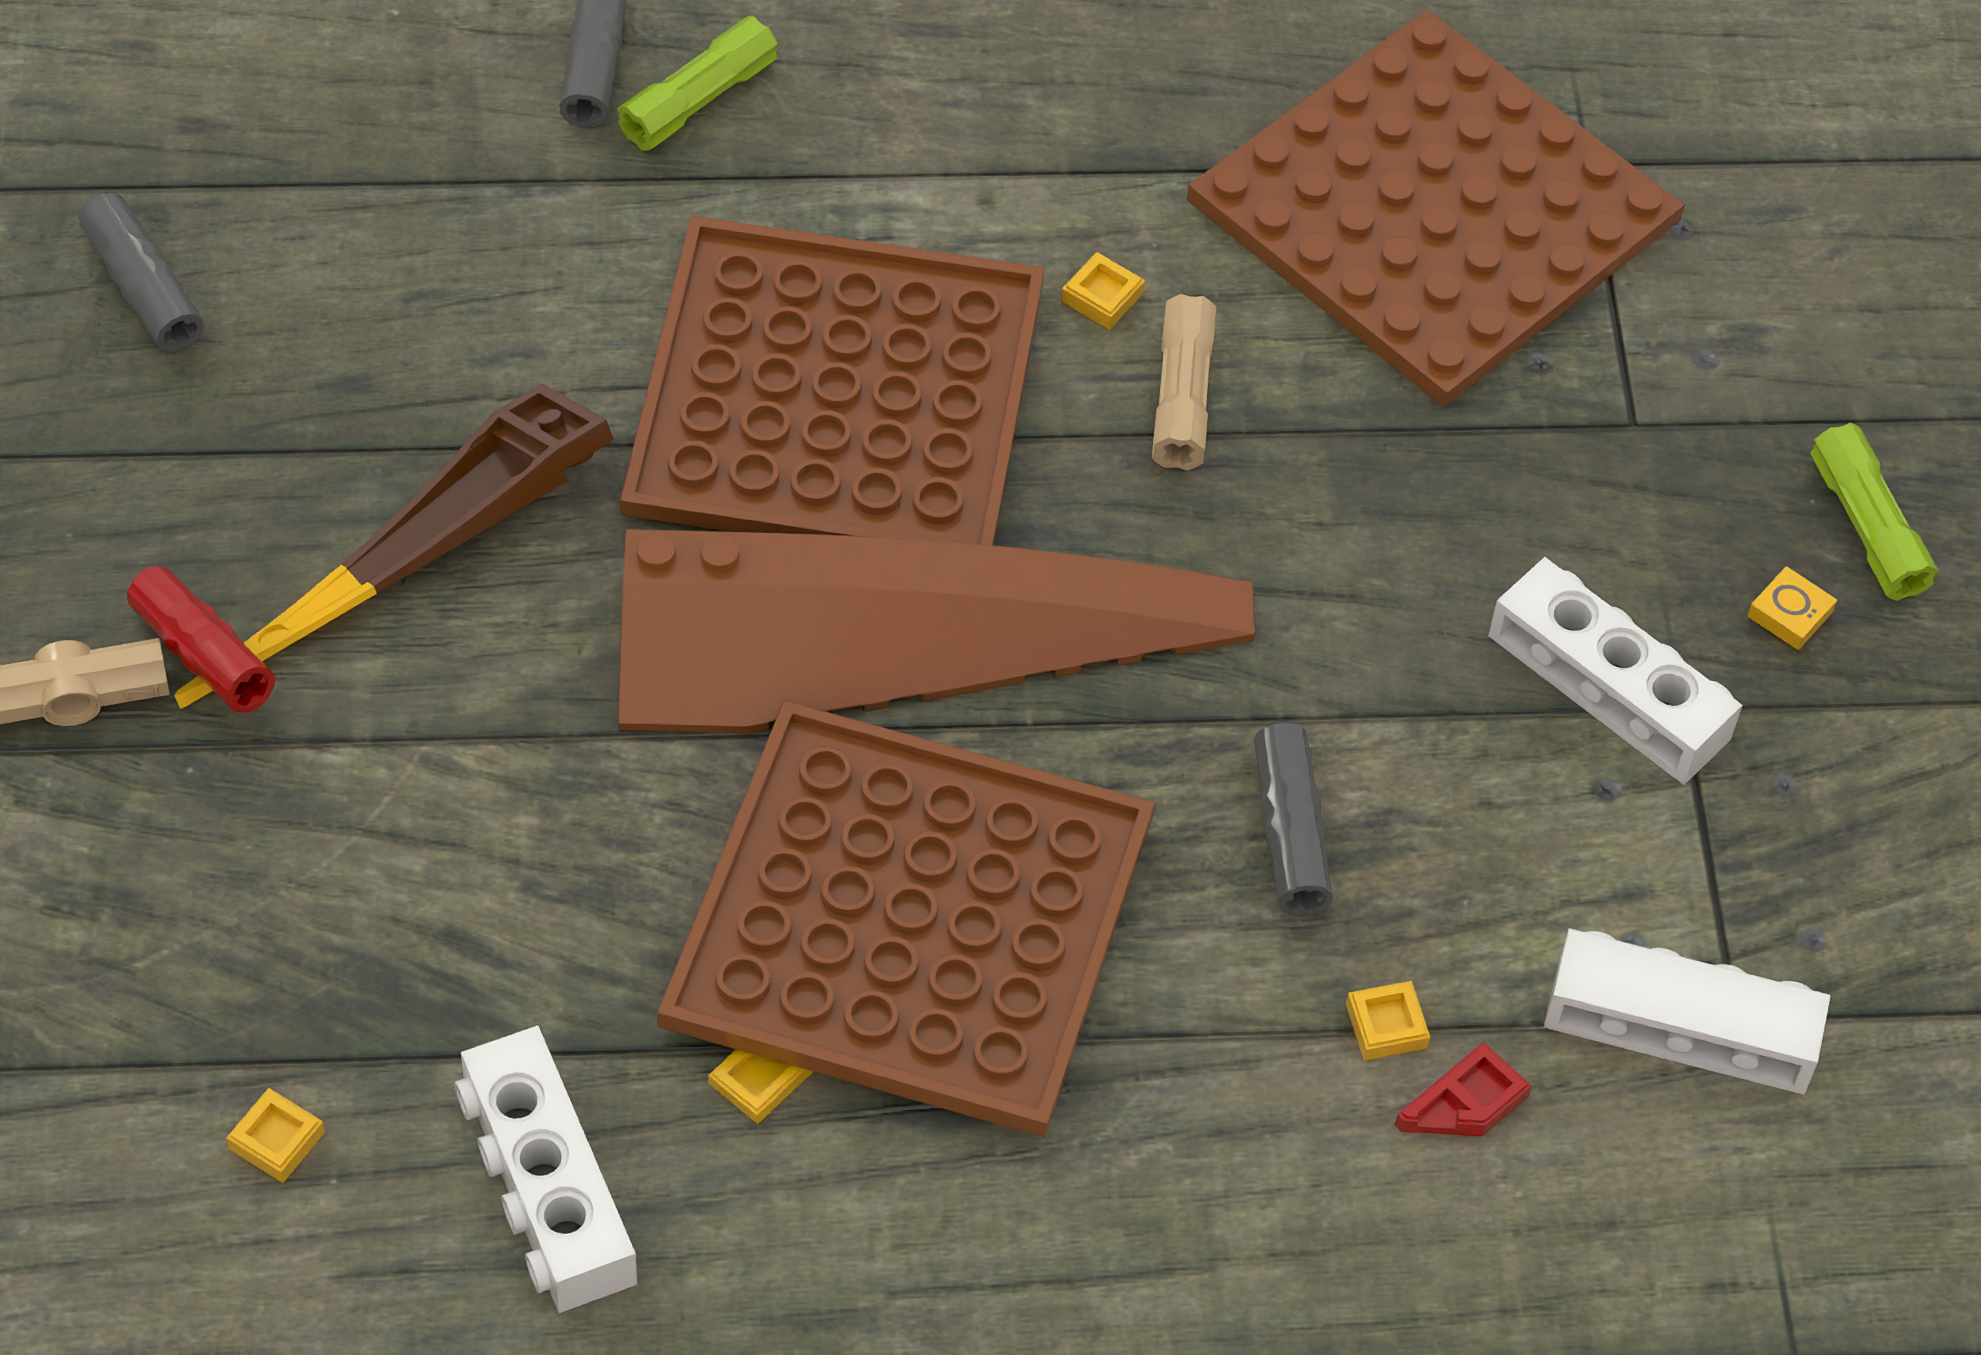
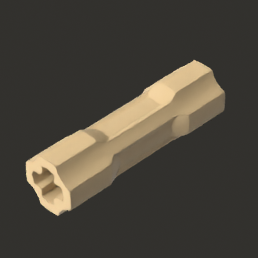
M1180 294L1166 301L1161 347L1163 362L1159 406L1156 409L1152 459L1165 469L1180 468L1188 471L1203 464L1208 420L1206 401L1209 364L1214 342L1217 307L1204 296L1192 297Z

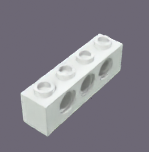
M1544 557L1497 600L1488 635L1491 639L1683 785L1731 740L1743 705L1735 700L1723 685L1710 681L1683 661L1675 649L1669 645L1659 643L1635 625L1623 610L1611 607L1587 589L1575 574L1562 570Z
M537 1025L461 1052L464 1079L454 1082L456 1094L465 1118L471 1120L478 1117L485 1136L477 1138L489 1176L493 1177L501 1174L509 1193L501 1195V1201L513 1234L516 1235L525 1231L533 1251L526 1253L525 1259L537 1292L542 1293L549 1290L558 1312L561 1313L637 1285L636 1253L539 1026ZM516 1108H525L532 1111L528 1116L518 1119L509 1118L504 1115ZM541 1164L557 1168L554 1172L544 1176L532 1175L527 1172L530 1168ZM565 1221L581 1225L578 1230L568 1234H560L551 1230L556 1224Z

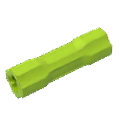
M754 16L744 17L713 39L706 51L662 82L647 86L617 108L619 113L618 124L626 138L634 142L642 151L653 149L682 128L687 118L732 85L747 81L778 59L776 54L778 43L769 27L761 24Z
M1851 422L1841 427H1830L1814 439L1815 446L1810 452L1828 488L1838 495L1867 549V560L1886 596L1895 601L1909 596H1918L1934 584L1933 579L1939 572L1920 535L1908 525L1880 473V462L1862 429Z

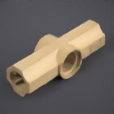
M160 638L93 650L88 645L79 641H57L41 648L36 653L34 660L0 665V724L44 717L46 721L54 725L75 726L93 719L100 712L102 706L170 695Z

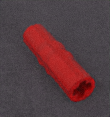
M154 566L147 568L133 579L131 586L127 590L129 606L163 640L169 651L181 659L189 671L198 675L235 712L247 713L254 711L266 702L275 685L273 672L237 637L232 627L219 618L212 607L201 602L166 567Z

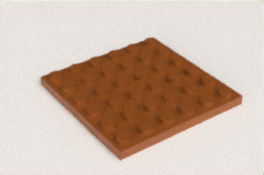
M1428 9L1188 185L1187 201L1443 407H1446L1681 220L1685 206Z
M691 216L620 498L621 515L729 532L887 537L994 546L1044 283L1045 267Z
M784 700L657 1012V1026L1046 1138L1153 819L1155 802Z

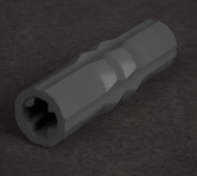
M577 0L575 17L571 25L570 43L567 47V64L559 105L560 114L570 124L591 128L603 124L608 118L615 73L619 66V50L622 46V29L627 0Z
M111 192L93 197L80 210L78 216L80 220L79 225L106 265L111 279L119 285L124 299L134 308L155 343L162 351L177 352L189 347L201 336L204 329L203 319L178 283L171 265L162 258L157 244L148 237L125 200L119 194Z
M1276 723L1262 728L1254 737L1262 792L1260 810L1265 820L1264 837L1271 852L1279 908L1283 909L1285 913L1292 915L1314 914L1317 911L1324 910L1333 900L1325 850L1326 826L1320 814L1321 798L1315 785L1307 731L1301 725L1295 723Z

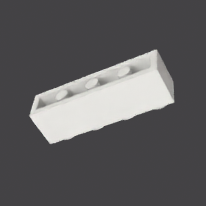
M1569 928L1559 959L1544 1028L1805 1095L1818 1063L1831 995L1813 991L1799 982H1778L1746 974L1742 969L1732 965H1711L1681 957L1669 949H1648L1617 941L1612 936L1603 932H1582Z

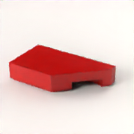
M1483 1041L1397 1114L1395 1126L1401 1132L1483 1136L1529 1097L1532 1085Z

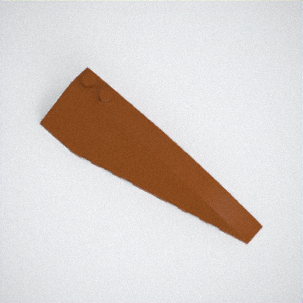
M626 529L618 726L619 730L753 733L769 730V722L776 721L784 700L825 712L863 706L864 712L889 708V702L895 699L918 695L922 701L977 692L1025 683L1026 675L1054 671L1055 677L1080 673L1082 665L1116 659L1118 666L1142 661L1144 654L1168 649L1173 654L1179 655L1254 641L1255 635L1253 582L1121 560L981 544L867 536Z

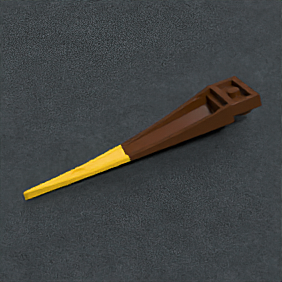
M543 383L493 412L458 452L378 532L295 604L246 640L244 644L261 661L266 660L565 483L567 479L564 470L585 463L593 456L595 451L614 440L607 420ZM197 676L177 690L174 696L180 709L213 690Z

